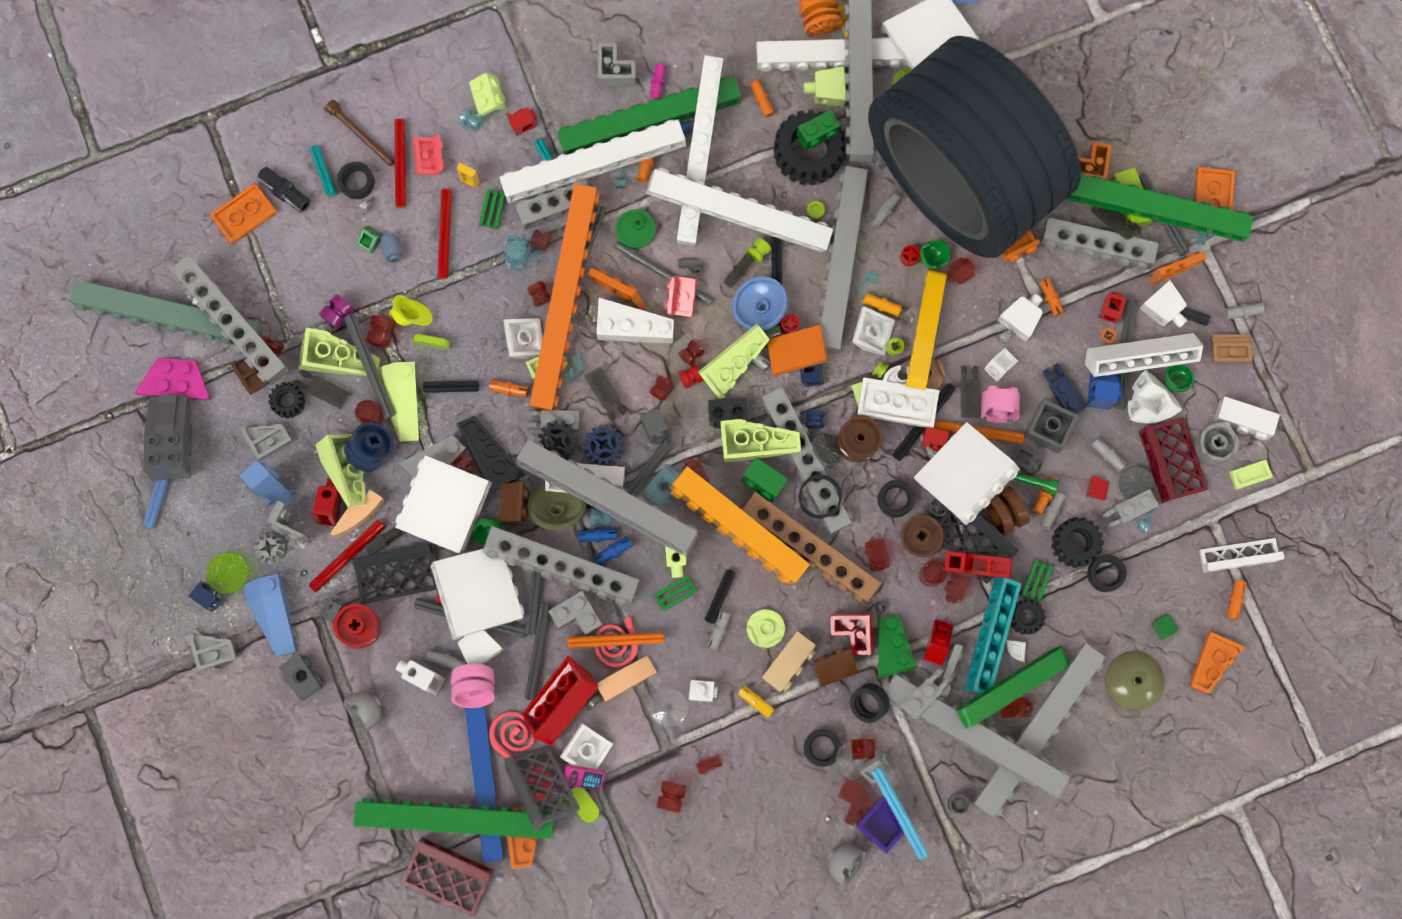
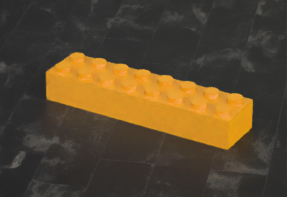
M688 466L669 487L672 490L670 493L675 498L685 500L687 502L686 506L690 510L700 512L702 514L701 518L705 522L715 524L717 526L716 530L720 534L730 536L732 538L731 542L735 546L745 548L748 551L746 554L750 558L760 560L763 563L761 566L770 573L771 571L775 572L778 575L776 578L783 584L796 583L810 565Z

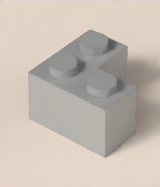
M598 43L599 87L636 86L635 60H617V43Z
M582 591L549 610L559 630L577 620L585 635L588 636L603 626Z

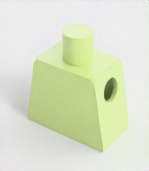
M844 67L815 72L814 82L803 83L804 94L814 93L815 103L844 107Z
M665 546L667 567H671L672 578L683 577V566L686 565V557L679 554V560L674 561L672 554L678 552Z

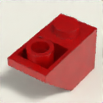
M937 619L934 620L926 645L924 660L943 665L950 648L953 624Z

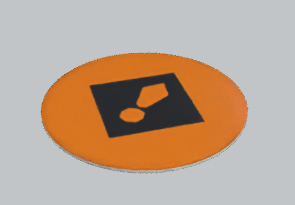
M1105 328L1101 332V338L1106 343H1112L1116 340L1117 334L1114 329Z

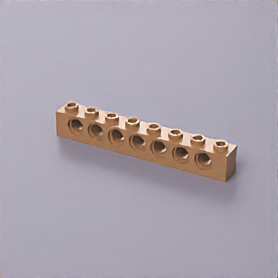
M755 492L742 509L797 555L805 559L810 564V568H817L822 572L821 575L829 581L831 579L838 583L836 586L843 592L849 591L852 593V598L858 603L862 604L864 602L866 604L881 583L758 493ZM765 511L768 514V518L761 520L758 518L757 513ZM780 522L784 529L776 531L773 528V524ZM790 534H797L799 541L796 543L789 540ZM806 545H812L815 549V552L813 554H807L804 550V547ZM827 556L830 559V564L827 566L822 565L820 558ZM844 568L846 576L839 577L836 574V569ZM859 579L862 587L859 589L854 588L852 580Z

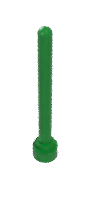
M1019 473L1012 479L1045 488V491L1052 495H1056L1059 480L1047 479L1045 481Z

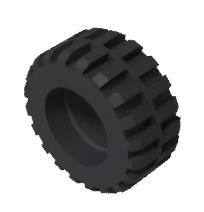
M803 110L798 111L797 116L794 114L788 116V120H784L780 124V129L776 132L773 152L778 168H781V173L784 176H790L789 180L792 182L798 180L801 185H805V182H810V185H816V181L823 183L826 182L827 177L832 178L835 175V171H838L841 166L846 148L844 132H840L841 126L836 137L823 141L827 147V152L825 156L818 160H803L792 150V143L798 138V126L822 115L824 112L819 111V114L814 113V110H808V113H804Z

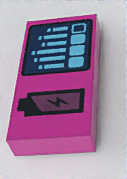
M566 764L563 776L568 786L601 791L605 770Z

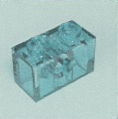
M518 234L514 236L509 235L503 255L508 268L525 271L531 250L528 239H525L524 236Z
M666 463L643 491V497L660 509L663 507L667 508L673 501L671 498L673 495L670 493L672 490L669 487L680 473ZM668 484L669 491L664 490L662 492L661 485L666 486Z

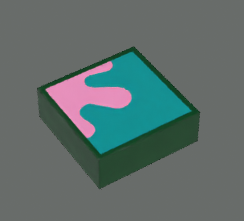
M777 325L764 330V333L771 339L781 336V329Z

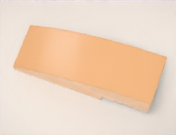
M369 490L365 496L366 504L364 506L348 507L330 534L335 538H339L359 528L380 509L385 500Z
M648 656L598 682V689L607 702L657 672Z

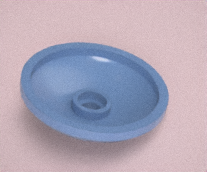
M770 277L752 278L742 284L737 290L732 303L733 314L739 324L748 330L756 324L763 331L777 325L784 317L788 307V297L785 289L777 280ZM766 306V309L761 311L762 307Z

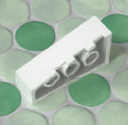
M599 298L597 340L673 344V319Z

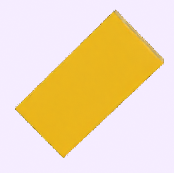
M459 163L457 171L461 182L478 188L480 180L477 171Z

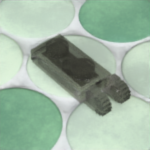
M1095 206L1092 207L1091 211L1126 240L1132 239L1133 235H1140L1141 228L1138 224L1131 222L1124 214Z
M601 366L584 376L612 421L616 417L609 407L610 405L616 403L619 412L622 415L626 413L618 394Z
M961 366V418H980L978 366H973L972 379L966 378V366Z
M304 370L300 371L299 374L302 377L312 380L309 387L297 380L293 384L305 390L308 394L341 410L349 395L348 391L316 375L313 376Z

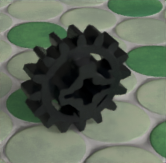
M555 420L554 425L548 422L547 429L545 427L541 428L544 433L538 434V437L541 438L538 442L549 451L562 449L565 452L559 454L568 460L569 453L571 455L575 454L572 448H578V445L574 443L579 440V437H574L577 431L570 430L571 424L566 427L565 421L558 424V421ZM556 428L563 429L561 432L554 433L553 431H551L552 429ZM568 434L571 438L570 445L566 442V436ZM545 437H547L550 440V446L548 448L545 444ZM553 437H561L563 445L559 443L555 445Z

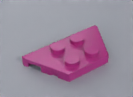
M157 358L135 391V394L139 396L157 397L174 394L177 396H188L189 399L210 401L211 399L205 387L204 379L201 376L198 363L192 360Z

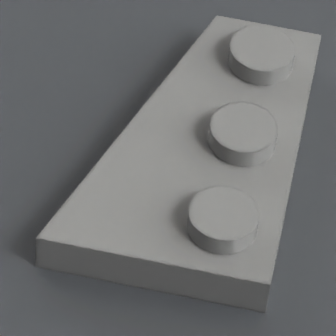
M452 435L398 464L412 477H416L419 471L417 469L419 461L422 458L424 459V456L451 466L467 449Z

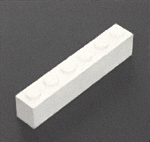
M1191 333L1087 348L1085 365L1094 377L1200 362L1203 345L1195 334Z

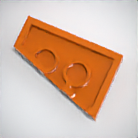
M1194 252L1183 260H1176L1165 267L1153 271L1149 281L1154 286L1202 264L1207 257L1204 252L1198 254Z
M591 267L587 274L593 282L611 293L616 291V294L627 303L630 301L634 302L639 310L644 311L647 307L634 286L630 284L628 286L624 285L619 278L615 276L611 278L601 269L597 271Z
M1207 632L1188 686L1209 694L1223 676L1224 671L1228 666L1232 665L1235 657L1239 652L1243 651L1245 646L1213 632Z
M523 806L511 808V811L519 812V808H523ZM508 836L511 869L531 867L533 865L538 838Z

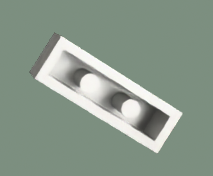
M1223 397L1219 400L1213 422L1224 423L1231 428L1237 429V432L1241 434L1250 433L1255 435L1257 439L1267 440L1274 436L1280 414Z

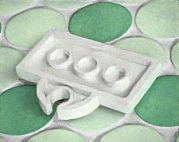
M901 365L889 369L883 381L863 378L857 416H866L873 419L920 427H934L939 390L926 388L924 391L906 387L907 379L901 380L897 376L901 370Z

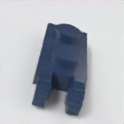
M1058 363L1053 365L1059 380L1055 381L1048 369L1043 371L1051 391L1062 408L1074 414L1086 408Z

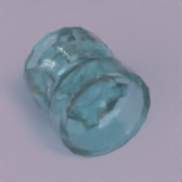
M464 108L458 118V125L466 126L470 131L477 132L482 123L483 116L478 113L474 114L470 109Z
M590 508L591 527H597L598 525L611 526L610 515L597 508Z

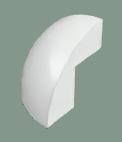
M1147 370L1135 381L1132 387L1134 390L1132 400H1128L1130 420L1137 423H1156L1166 420L1183 410L1172 393Z

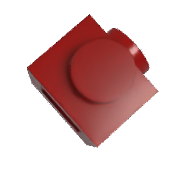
M519 109L512 116L510 113L506 114L516 136L536 127L535 120L537 117L533 109Z
M1117 292L1108 293L1105 296L1098 318L1116 324L1121 318L1127 298L1122 297ZM1109 305H1112L1115 308V310L1109 308Z
M926 427L921 449H925L928 446L930 450L939 451L951 439L948 437L949 431Z

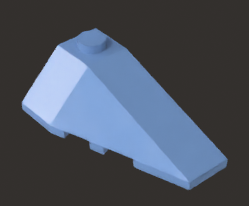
M275 574L257 578L244 584L247 605L276 656L296 653L283 577Z

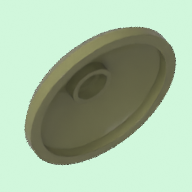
M545 485L537 488L530 495L527 505L530 518L537 525L550 530H563L576 525L583 518L586 510V502L569 493L545 491Z
M1128 652L1116 657L1110 663L1105 675V686L1110 698L1118 706L1131 711H1140L1153 706L1159 700L1164 689V676L1160 666L1150 656L1139 652ZM1136 677L1141 679L1140 684L1135 682Z

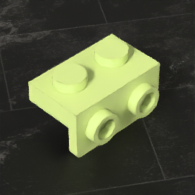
M484 73L469 82L479 116L484 117L497 109L502 111L506 109L505 98L502 95L500 81L497 76Z

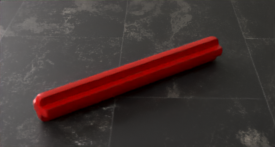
M402 118L395 119L396 208L406 207L405 120Z
M451 189L441 190L437 275L439 279H448Z
M376 520L309 583V587L314 592L323 587L385 528L382 521Z

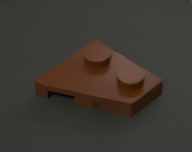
M263 360L261 362V367H265L268 364L269 360ZM246 362L230 363L250 395L269 384L267 381L263 383L256 375L259 371L255 367L251 369Z

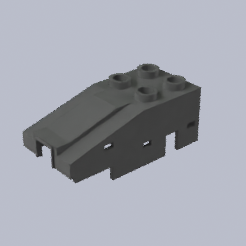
M160 395L157 398H150L148 401L144 433L143 470L152 481L191 478V463L188 461V455L191 456L192 424L190 423V401L188 396Z

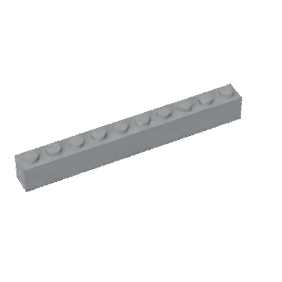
M847 0V4L844 5V15H848V21H845L844 32H848V38H845V50H848V55H845V67H848V73H845V84H848V90L845 91V102H849V108L845 110V119H849V126H846V137H849V143H846V155H849V161H872L874 155L873 137L868 122L869 107L873 102L871 0Z
M845 166L844 172H840L839 183H842V189L837 191L836 200L839 201V207H835L833 217L837 221L836 225H832L833 231L831 236H834L833 243H829L828 254H831L830 261L827 260L825 272H828V278H824L822 287L826 291L825 297L821 296L819 306L823 310L822 315L818 314L817 325L820 324L823 329L826 352L839 353L868 169Z
M528 440L516 458L517 465L685 557L698 538V531L693 525L689 523L685 525L676 516L663 513L656 505L650 506L641 497H634L628 494V491L623 487L618 486L617 488L613 486L608 479L604 477L600 479L591 470L578 467L577 463L573 460H565L558 452L545 449L537 441L532 442Z
M1087 643L1083 644L1070 661V665L1065 668L1019 734L1014 744L1020 748L1024 746L1030 749L1035 757H1037L1040 751L1044 752L1049 745L1048 739L1050 736H1055L1059 731V723L1062 719L1066 720L1071 714L1070 708L1073 703L1077 704L1082 698L1081 692L1084 687L1088 688L1094 679L1091 677L1095 672L1098 673L1103 668L1105 656ZM998 765L971 804L990 818L999 817L1005 808L1002 805L1006 800H1011L1016 792L1014 788L1018 783L1022 784L1024 780Z
M895 674L885 692L888 695L889 701L901 707L921 685L918 684L916 687L910 683L911 680L901 674L899 677ZM940 696L919 717V719L1056 800L1070 779L1067 776V771L1058 766L1055 769L1049 765L1050 761L1041 756L1039 758L1033 756L1032 751L1024 746L1021 748L1014 744L1015 741L1008 736H999L996 734L997 730L989 725L984 727L978 723L970 728H964L956 712L958 707L955 705L948 706Z

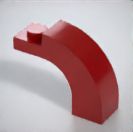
M946 551L944 571L1011 578L1013 559Z

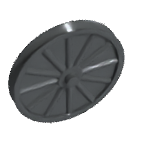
M820 433L815 436L812 447L816 458L826 466L837 464L840 461L841 454L838 451L836 439L828 433Z
M1131 467L1122 474L1119 485L1123 495L1130 499L1149 489L1153 492L1155 481L1153 475L1147 469Z

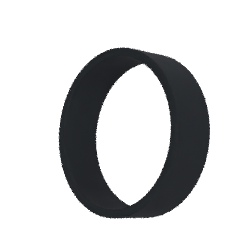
M812 476L800 488L799 504L802 510L813 518H827L833 515L841 504V488L829 476ZM814 479H825L836 487L839 494V502L832 512L818 515L810 512L804 506L801 494L802 489L808 482Z

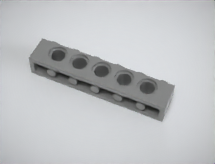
M1048 217L1044 224L1040 243L1050 249L1061 248L1067 253L1078 252L1082 253V256H1095L1106 262L1112 260L1123 266H1137L1140 270L1152 268L1155 264L1159 245L1157 242ZM1058 234H1064L1066 236V239H1060ZM1077 238H1082L1085 244L1078 243ZM1095 242H1100L1103 248H1098ZM1113 246L1119 247L1121 252H1116ZM1132 251H1137L1139 253V257H1135L1132 254Z

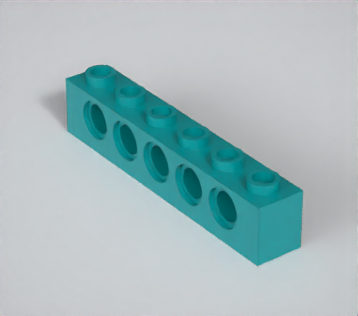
M994 578L964 686L965 691L979 695L994 685L1021 583L1007 578Z

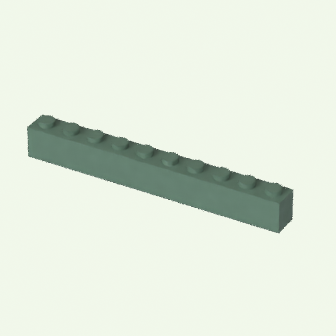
M75 280L69 302L77 310L86 311V309L93 310V313L102 316L105 313L111 314V317L122 320L124 317L137 324L146 322L154 328L163 326L166 327V330L172 332L181 330L185 331L184 334L195 337L198 334L207 340L214 341L215 338L220 339L224 344L232 345L234 343L231 339L227 341L220 333L223 329L219 325L215 327L208 319L210 314L207 311L203 313L196 307ZM232 317L227 318L224 324H230ZM245 319L261 337L263 326L260 322ZM244 331L239 332L236 338H242L244 336Z

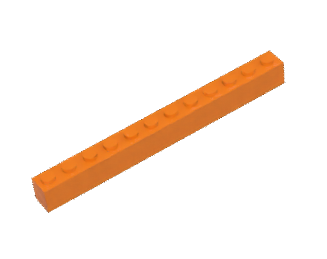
M574 183L529 404L530 408L553 411V407L557 408L559 397L556 396L557 389H561L563 378H560L561 370L564 371L566 366V359H563L564 353L569 351L570 341L567 338L568 333L572 334L574 322H571L572 315H576L578 304H575V298L580 296L581 286L578 285L579 278H583L585 271L582 263L588 257L589 249H586V243L591 241L592 230H589L590 224H594L596 212H593L594 205H598L600 194H597L596 187Z

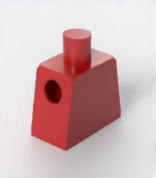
M331 478L327 479L326 486L320 485L318 487L312 514L317 524L335 527L338 523L342 497Z

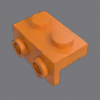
M1029 230L1001 254L1000 257L1004 264L1009 261L1014 263L1021 258V255L1025 253L1030 255L1037 251L1040 241L1039 239L1035 240Z

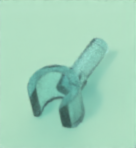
M628 166L623 167L621 177H615L616 189L625 188Z
M871 271L868 272L863 283L855 292L860 294L868 282L874 284L877 274Z
M1155 509L1149 511L1144 519L1138 523L1137 527L1143 533L1152 526L1148 520Z

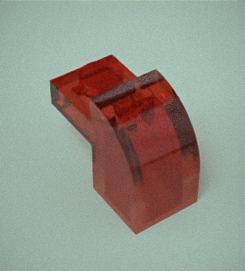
M845 779L837 798L851 804L844 823L853 826L854 823H858L861 817L860 808L868 811L869 797L862 786Z

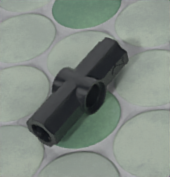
M267 166L260 170L256 179L270 189L282 202L286 201L300 213L309 207L311 200L297 190L289 180L284 177L281 178Z

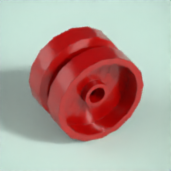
M351 604L345 606L337 613L333 629L341 643L353 649H363L371 646L380 635L381 624L379 617L373 610L361 604Z

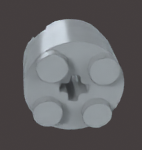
M1224 423L1209 425L1197 435L1194 443L1197 457L1211 465H1218L1227 461L1237 452L1239 447L1238 436H1236L1229 425Z

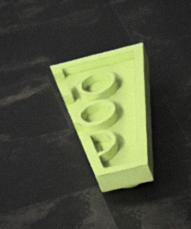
M756 324L698 371V373L718 399H724L726 392L730 388L732 389L740 374L746 371L747 365L752 359L757 357L770 339L760 326Z

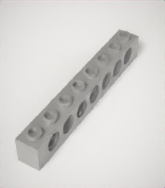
M189 254L171 268L174 273L172 276L179 285L182 283L185 285L186 289L184 291L191 299L195 297L198 300L196 305L203 313L207 311L210 314L208 319L215 327L219 325L223 329L220 333L227 341L231 339L235 343L232 347L239 355L243 353L247 357L244 361L251 369L255 367L259 371L256 375L263 383L267 381L272 385L289 371ZM196 276L195 281L189 283L190 277ZM203 290H208L206 296H200ZM215 304H220L218 310H212ZM232 317L231 323L225 325V320ZM241 331H244V336L240 339H237V334ZM253 345H256V350L252 353H249V348ZM268 359V364L265 367H261V362Z
M781 387L762 396L761 402L774 428L786 429L785 425L787 423H793L796 427L793 431L799 432L800 440L804 442L801 452L788 454L802 483L810 478L813 473L827 476L824 470L826 465L816 458L812 447L813 441L810 442L807 436L809 432L805 424L801 425L799 421L801 417L797 408H793L790 403L792 399L789 392L784 391ZM784 406L787 412L780 414L777 412V407ZM809 456L812 458L813 463L807 465L802 461V458ZM821 479L818 482L812 480L804 486L819 515L828 514V509L830 507L836 508L839 502L838 492L836 493L834 485L825 479ZM827 490L830 493V497L827 499L822 498L820 491ZM843 498L838 508L839 514L837 516L831 515L821 519L829 536L849 527L852 523L851 520L853 518L848 509L845 510L842 505L844 502Z
M493 526L483 549V553H486V556L491 559L499 558L508 565H519L527 572L533 573L535 571L541 573V576L546 579L554 578L560 580L559 582L563 585H574L582 592L588 593L590 591L596 593V596L599 598H610L621 606L629 605L632 602L639 579ZM506 544L510 547V550L503 551L500 545ZM525 551L528 553V557L522 558L518 552ZM537 558H544L547 564H539ZM555 565H563L565 567V571H558ZM574 571L582 572L583 578L575 577ZM592 578H599L601 580V584H594ZM611 584H616V585H618L619 588H620V591H618V592L613 591V590L611 589L610 585H611Z

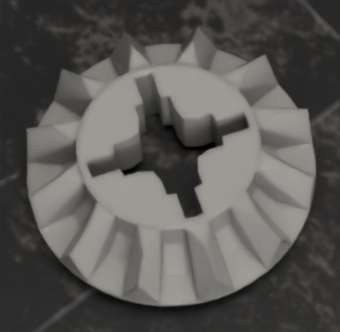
M265 533L258 537L254 544V554L258 560L266 564L279 561L285 552L283 539L274 533ZM267 541L270 545L275 546L271 549V555L268 551L263 550L267 547Z

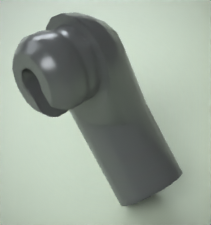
M696 258L678 259L679 268H689L697 276L703 273L704 267Z
M878 601L868 610V612H873L874 629L879 628L878 617L887 609V605L884 602Z

